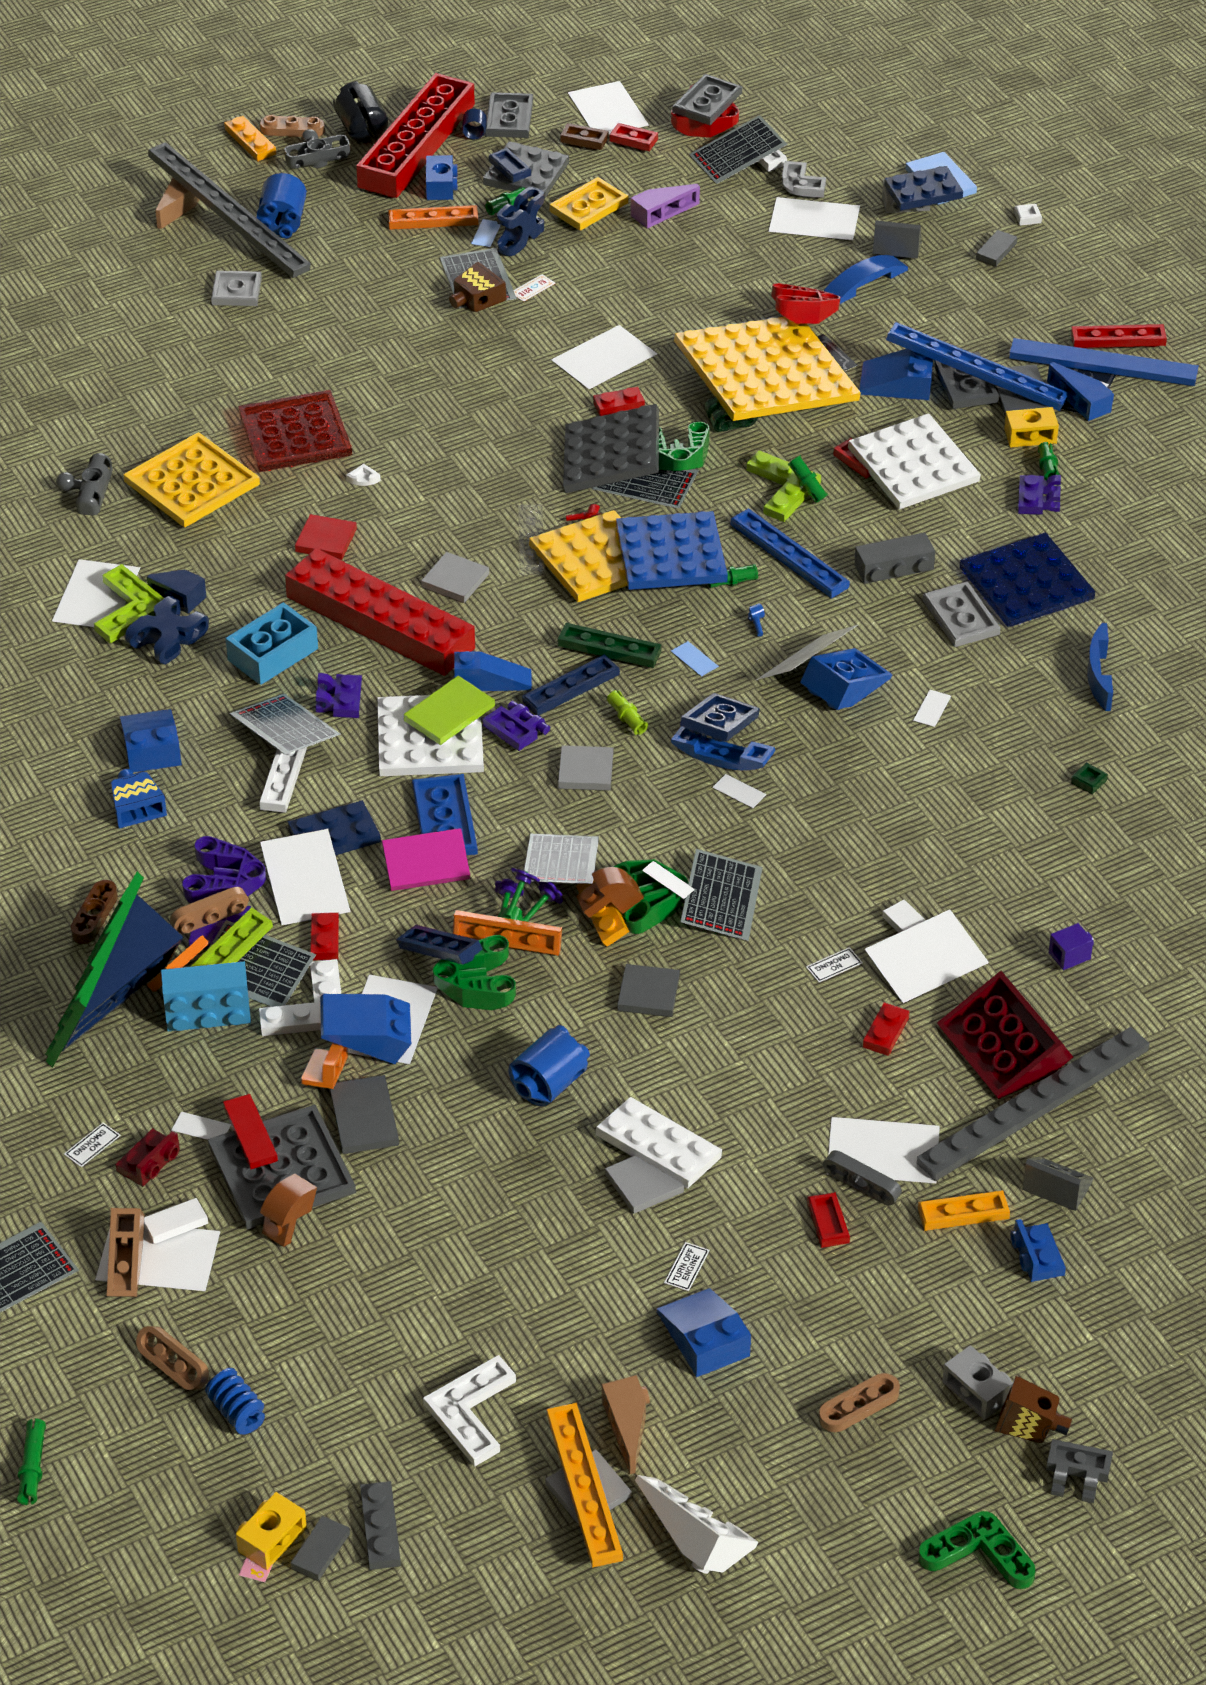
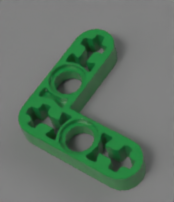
M988 1511L975 1513L925 1540L919 1547V1563L924 1569L929 1571L941 1570L981 1548L1012 1587L1017 1589L1029 1588L1035 1579L1036 1568L1033 1561L1000 1520ZM954 1536H961L967 1540V1544L956 1546L951 1543L950 1539ZM998 1545H1006L1010 1548L1011 1552L1007 1555H1000L995 1552L994 1548ZM931 1552L933 1555L939 1553L938 1558H935L933 1555L927 1556V1553ZM1016 1568H1017L1021 1573L1026 1571V1572H1027L1026 1576H1024V1575L1021 1574V1573L1015 1574Z

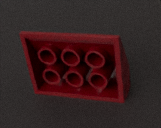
M999 971L937 1022L938 1026L998 1099L1049 1077L1073 1058L1060 1039L1002 971Z

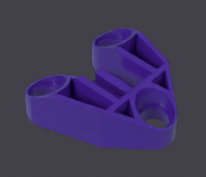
M211 836L200 837L195 842L196 858L200 864L213 870L214 875L192 874L187 876L182 882L183 895L190 904L233 887L242 888L246 895L250 896L265 883V866L245 848ZM207 849L210 850V852H203L201 850ZM188 888H197L199 890L193 891L189 890Z

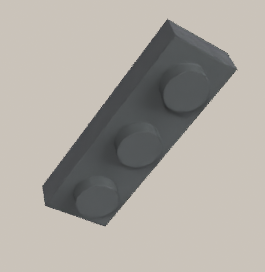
M391 1481L362 1484L360 1488L369 1568L374 1570L401 1566Z

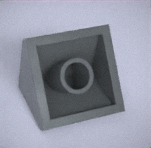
M875 221L873 254L918 259L922 243L921 225Z
M1043 1157L1028 1158L1025 1165L1023 1190L1076 1211L1094 1178Z

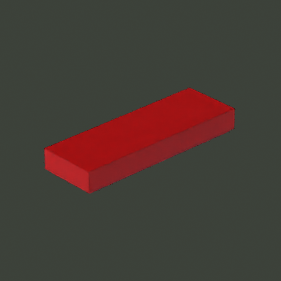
M251 1094L224 1101V1110L250 1169L277 1162V1153Z

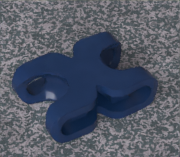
M528 187L517 195L514 205L506 204L498 211L497 224L505 226L503 235L498 239L499 253L506 256H514L525 248L528 238L535 239L544 231V219L537 217V212L544 203L543 190Z
M168 596L154 606L155 616H141L127 628L125 640L128 645L137 649L147 644H155V660L162 664H167L180 655V644H193L207 632L209 618L198 611L188 616H180L179 600Z

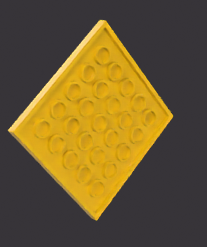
M786 317L675 333L674 342L732 421L859 401L861 392L807 324H796Z

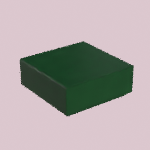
M1086 762L1071 777V783L1093 795L1107 781L1108 774Z

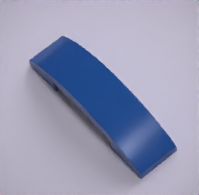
M891 255L870 257L842 272L824 289V292L840 296L841 304L855 297L857 288L883 275L892 279L908 271V266Z
M1102 623L1094 633L1090 644L1087 676L1091 692L1096 701L1105 711H1111L1113 698L1112 675H1101L1100 659H1106L1109 641L1107 623Z
M682 726L671 739V743L686 754L710 765L732 770L763 768L775 752V747L751 741L747 748L727 742L715 741L708 738L705 734L692 733L688 728Z

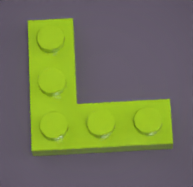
M759 450L747 462V471L783 485L766 503L763 514L785 522L810 494L804 486H800V480L790 466H788V461ZM816 473L817 476L815 478L821 483V475Z
M123 564L103 574L102 578L103 583L128 602V604L94 623L95 632L110 644L126 635L127 628L139 617L144 615L155 616L154 606L164 599Z

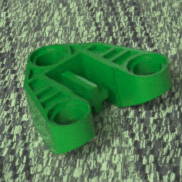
M704 422L691 423L688 426V447L684 448L683 443H679V440L675 439L674 444H669L670 449H667L665 437L663 436L662 429L659 427V470L682 471L703 467L709 448V425Z
M655 859L625 861L613 866L626 871L637 882L644 899L627 910L624 915V922L629 932L633 934H641L671 917L685 900L642 871L654 861L686 884H689L688 879L684 875ZM635 917L641 918L637 921H630V919Z
M492 935L480 939L479 942L483 950L477 953L469 963L462 965L441 959L433 967L434 984L462 1007L492 1011L508 1006L516 997V982L512 977L508 975L487 976L488 971L502 965L509 956V942L504 936ZM504 948V949L501 950V951L494 952V950H496V949ZM439 975H445L447 978H442ZM511 988L507 992H500L503 989Z

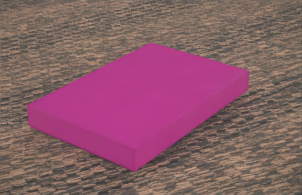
M461 828L382 840L391 891L470 879V870Z

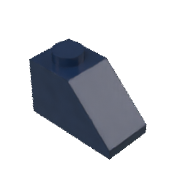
M185 569L154 573L147 576V583L163 598L172 596L178 599L180 610L187 614L207 597L205 578Z

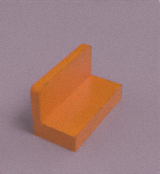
M332 1043L329 1050L315 1049L301 1077V1083L334 1089L348 1058V1048Z

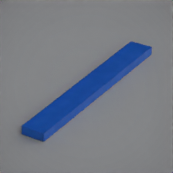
M897 322L894 323L886 338L889 342L1048 407H1053V409L1058 411L1061 410L1068 396V392Z
M1013 338L1009 357L1010 359L1042 364L1054 362L1069 368L1195 386L1199 365Z

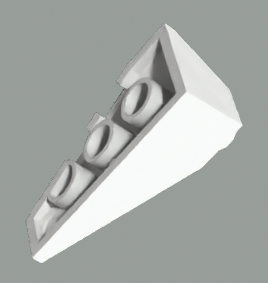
M637 1475L635 1481L682 1554L693 1561L691 1565L696 1570L706 1574L709 1571L724 1572L756 1548L758 1541L730 1522L724 1524L711 1518L712 1511L687 1502L689 1498L661 1480Z

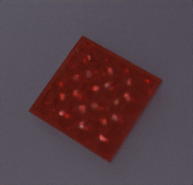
M331 390L238 406L239 415L259 472L352 455V446Z

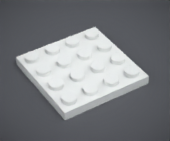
M929 413L849 440L848 443L849 450L869 470V474L898 509L968 486L980 480L981 474Z
M430 695L378 697L380 776L484 772L481 717L442 745H439L404 721V714Z

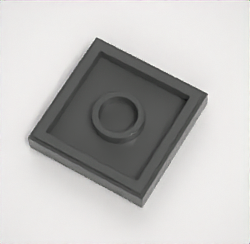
M626 964L618 1000V1011L673 1017L680 970Z

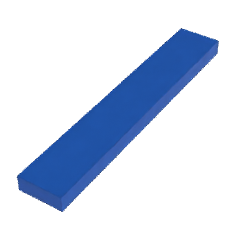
M749 508L731 518L730 525L831 599L849 588V580Z

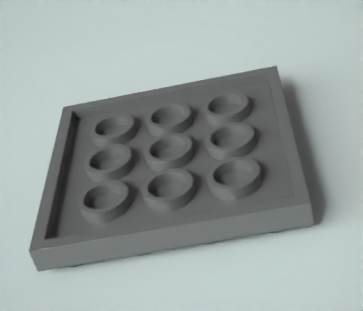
M657 404L644 405L631 410L619 411L609 415L565 424L563 487L566 493L659 472V409Z
M316 1105L263 1121L278 1156L277 1162L250 1169L234 1131L208 1139V1147L246 1229L264 1224L265 1216L260 1213L266 1197L280 1181L293 1174H297L317 1187L313 1207L356 1193V1185Z

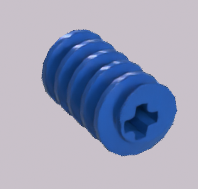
M234 1368L222 1370L208 1382L205 1388L208 1398L214 1402L216 1408L221 1410V1414L227 1418L228 1422L234 1426V1429L239 1434L251 1433L263 1424L265 1414L262 1412L264 1403L257 1399V1395L251 1391L248 1384H244V1379L241 1376H237V1371Z

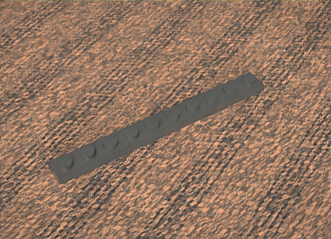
M165 142L149 149L148 157L289 276L294 278L310 271L311 263L169 144Z
M1132 1027L1127 1028L917 1156V1164L934 1181L939 1180L1149 1051L1150 1043Z

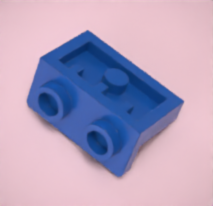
M1016 1219L1014 1231L1010 1232L1011 1243L1014 1249L1018 1248L1021 1268L1023 1271H1027L1031 1282L1064 1276L1066 1267L1048 1223L1025 1227L1022 1219Z

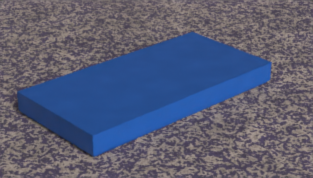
M464 774L413 779L412 789L420 834L461 828L466 855L478 854Z

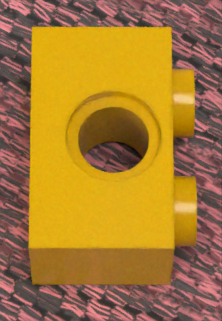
M1053 407L1006 411L1004 430L1010 448L1035 446L1043 442L1057 444L1059 424Z
M275 1492L269 1500H264L259 1505L257 1512L249 1521H244L239 1526L236 1532L238 1552L265 1570H268L307 1528L305 1510L278 1492Z

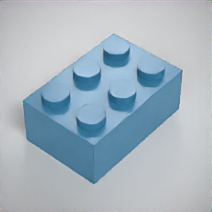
M283 602L226 637L228 661L262 685L318 649L317 627Z
M245 961L161 970L168 1032L251 1023Z

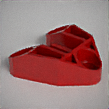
M734 103L711 125L671 111L673 127L687 136L711 138L739 122V109Z
M775 283L772 285L771 297L776 301L775 309L796 324H819L839 310L841 297L818 289Z

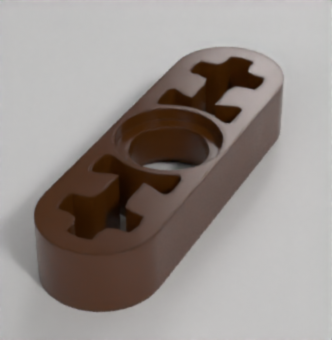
M101 880L93 885L71 924L72 939L76 943H91L98 935L118 899L117 887L113 881ZM91 909L101 910V912L96 915H90L87 913Z

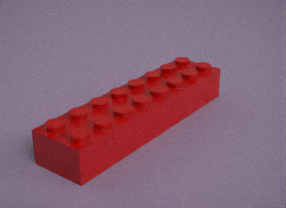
M435 73L356 165L358 188L398 198L426 164V156H433L463 120L464 113L475 105L474 83Z
M317 548L285 575L287 598L443 676H446L454 668V652H472L475 649L474 625Z

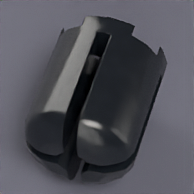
M358 81L341 87V92L337 96L336 101L333 100V107L350 137L364 144L372 142L370 134L366 129L368 125L376 140L379 139L388 127V117L370 85L359 84Z

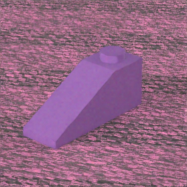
M698 184L646 190L631 197V217L648 229L698 205L700 186Z

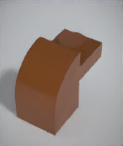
M607 867L592 873L595 882L576 896L583 912L589 918L610 902L623 914L644 899L637 882L626 871L616 867Z
M293 1174L280 1181L270 1191L261 1207L260 1213L265 1216L262 1234L283 1247L290 1244L296 1220L312 1211L317 1187L297 1174Z

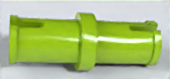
M614 690L607 696V702L617 711L618 718L622 722H626L635 735H641L647 730L648 723L637 713L636 706L633 703H629L619 690Z

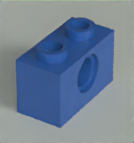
M453 155L426 156L427 200H453V191H458L457 164H453Z

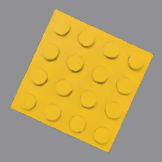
M199 432L123 474L126 484L184 528L260 485L259 476Z
M615 510L529 538V546L577 602L628 586L616 528V518L621 517Z

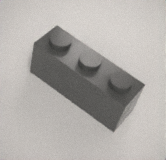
M925 532L855 547L854 566L864 584L934 570L935 549Z

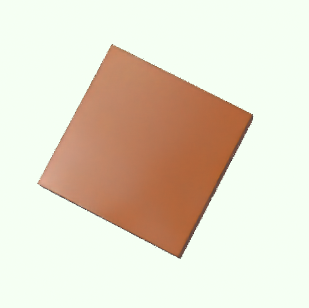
M203 935L200 936L164 969L183 968L208 945L206 938ZM161 972L147 984L152 992H156L162 987Z

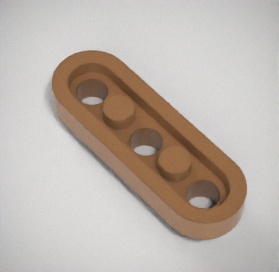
M267 115L260 120V131L268 136L301 137L302 133L307 129L316 131L318 137L325 133V123L318 117Z
M233 887L177 909L171 915L170 923L180 934L190 933L201 927L243 912L249 903V898L242 888Z
M146 1326L139 1331L136 1338L139 1352L176 1383L187 1390H199L206 1385L209 1378L207 1365L164 1329L158 1326ZM155 1337L157 1339L156 1345L154 1344ZM175 1354H177V1361H176V1362H175V1359H174Z
M877 1374L825 1402L819 1412L820 1425L829 1432H840L891 1405L899 1397V1381L891 1374Z

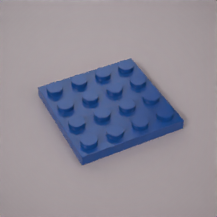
M713 511L616 518V528L629 590L727 582L728 574Z

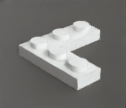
M337 959L311 962L310 969L314 1003L259 1008L262 1036L321 1030V995L341 994Z
M499 1355L423 1398L424 1406L474 1467L499 1453L500 1444L470 1408L516 1382V1374Z

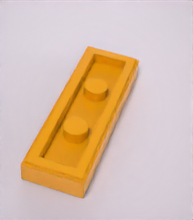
M1003 1190L918 1202V1211L924 1231L1010 1219V1210Z

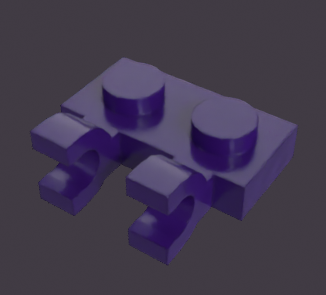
M1020 475L1018 514L1043 515V510L1060 512V502L1054 501H1060L1061 486L1054 485H1061V475H1052L1047 480H1044V476Z
M318 673L316 712L333 711V717L359 718L362 675L336 674V679H333L328 674Z

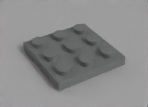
M508 141L503 149L508 148L530 167L531 176L513 183L492 165L483 177V185L507 191H514L520 187L525 189L535 187L544 191L545 199L569 164V155Z

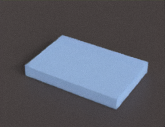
M945 152L906 163V171L908 173L947 166L962 188L963 197L977 193V186Z

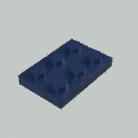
M947 166L886 177L884 180V186L900 211L963 198V190Z
M713 693L681 716L680 726L688 728L692 733H702L711 736L715 741L727 742L758 718L760 708Z
M363 800L288 821V829L292 836L328 829L335 856L381 842V835Z

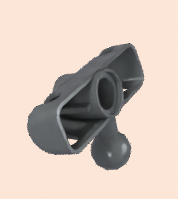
M307 129L302 133V143L289 145L284 148L287 166L291 169L306 166L322 168L329 161L346 158L350 154V142L345 135L319 139L317 132L312 129ZM338 140L340 147L332 148V142ZM293 149L298 150V156H290V151Z
M96 453L91 456L87 468L82 472V480L75 479L69 472H63L58 475L56 484L59 489L63 491H69L72 488L79 489L78 498L76 499V508L79 514L94 516L100 512L113 471L112 462L107 455Z

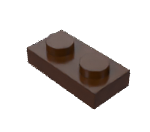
M567 123L560 135V142L572 146L577 145L594 150H602L609 138V131Z

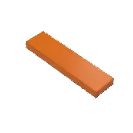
M476 205L388 210L389 230L479 225Z
M456 910L454 913L453 934L476 940L492 935H501L508 940L509 948L559 956L561 951L562 927Z

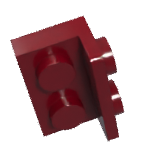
M152 1128L115 1164L116 1172L143 1187L151 1179H154L169 1161L174 1160L180 1151L178 1134L171 1131L165 1136Z

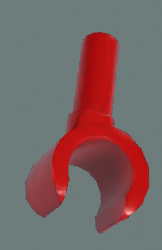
M591 504L587 512L566 515V521L584 520L600 515L601 513H598L600 506Z

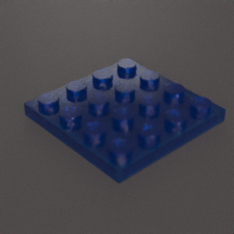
M1046 532L960 560L959 568L1007 627L1095 599L1096 591Z

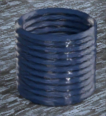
M476 108L469 109L464 113L462 132L467 138L475 140L484 136L487 122L485 113ZM469 122H478V123L481 124V125H479V126H471V125H469L468 123H469Z

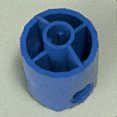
M279 173L268 177L263 184L256 218L276 235H280L282 238H290L292 233L296 232L300 226L307 193L305 185L299 178L291 174Z
M557 1025L555 1028L547 1030L509 1064V1077L516 1092L522 1098L537 1106H547L587 1070V1059L590 1057V1052L586 1046L579 1044L569 1035L568 1030L564 1026Z

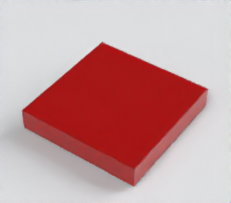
M310 514L295 544V552L310 554L317 548L342 560L357 530V522Z

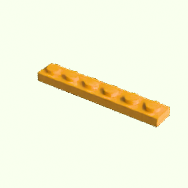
M577 1403L547 1409V1418L592 1568L623 1561V1552Z

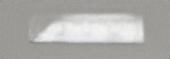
M518 505L519 576L544 575L543 559L540 555L538 557L536 551L529 546V538L543 533V505Z

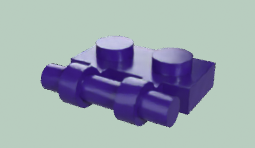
M511 701L507 709L500 706L483 718V726L518 751L538 739V731L544 735L550 731V726L545 723L542 717L533 715L529 712L528 707L523 704H517L515 701Z

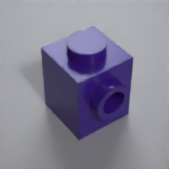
M1077 923L1050 935L1048 953L1062 970H1066L1091 959L1094 941L1091 934Z

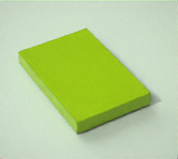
M457 676L404 714V721L439 745H442L495 706V699L462 677Z

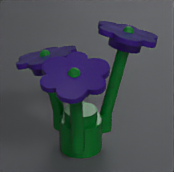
M511 868V871L516 874L515 879L519 880V883H515L511 879L495 882V892L503 896L498 915L501 918L528 922L546 901H555L559 904L563 902L562 893L556 889L553 883L540 882V879L529 874L527 871ZM531 880L539 883L538 889L542 897L523 917V911L516 904L519 897L524 894L522 890L524 884H530ZM509 898H512L510 905H508Z

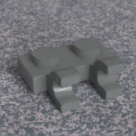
M1052 1439L1046 1470L1055 1472L1051 1495L1063 1497L1067 1475L1085 1478L1082 1501L1094 1503L1098 1481L1108 1482L1113 1451Z

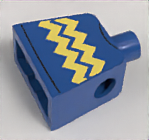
M124 769L119 772L118 779L111 782L119 829L167 816L165 796L147 772L133 774L132 770Z

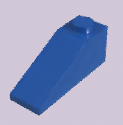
M1054 362L1049 364L1047 383L1068 392L1066 401L1087 421L1111 413L1114 393L1101 381Z
M480 651L454 652L455 677H462L481 691L532 690V673L529 668Z

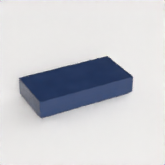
M508 148L489 155V162L511 182L514 183L531 176V168Z

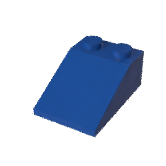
M903 349L864 361L859 389L860 395L929 400L934 360L909 349Z
M856 648L812 656L800 683L806 686L811 694L824 699L829 707L840 710L852 707L890 680L893 674Z
M171 709L120 716L128 765L133 773L182 765L179 740Z
M386 994L321 995L322 1039L392 1064H396L411 1046L410 1003Z
M711 1288L657 1308L659 1317L696 1378L750 1357L751 1334L738 1313Z

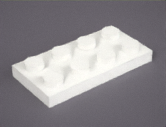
M632 1097L628 1098L596 1127V1136L632 1157H639L678 1180L687 1189L722 1156V1149Z

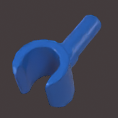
M759 603L749 607L748 619L751 622L753 621L757 636L761 637L763 636L760 619L765 616L763 606Z

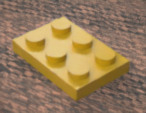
M597 177L549 204V212L581 231L628 204V195Z

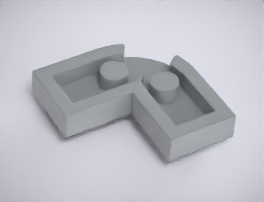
M784 162L782 185L786 191L799 196L824 198L826 177L805 176L807 166L805 162Z

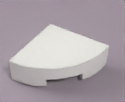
M362 464L346 475L347 482L359 486L372 485L381 481L380 474L365 464Z

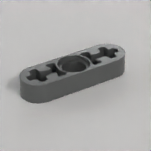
M831 1151L823 1161V1168L830 1176L885 1205H893L902 1193L900 1185L895 1180L841 1151Z

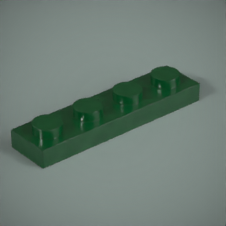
M565 623L558 637V646L599 656L605 654L608 658L654 668L662 650V644L571 623Z

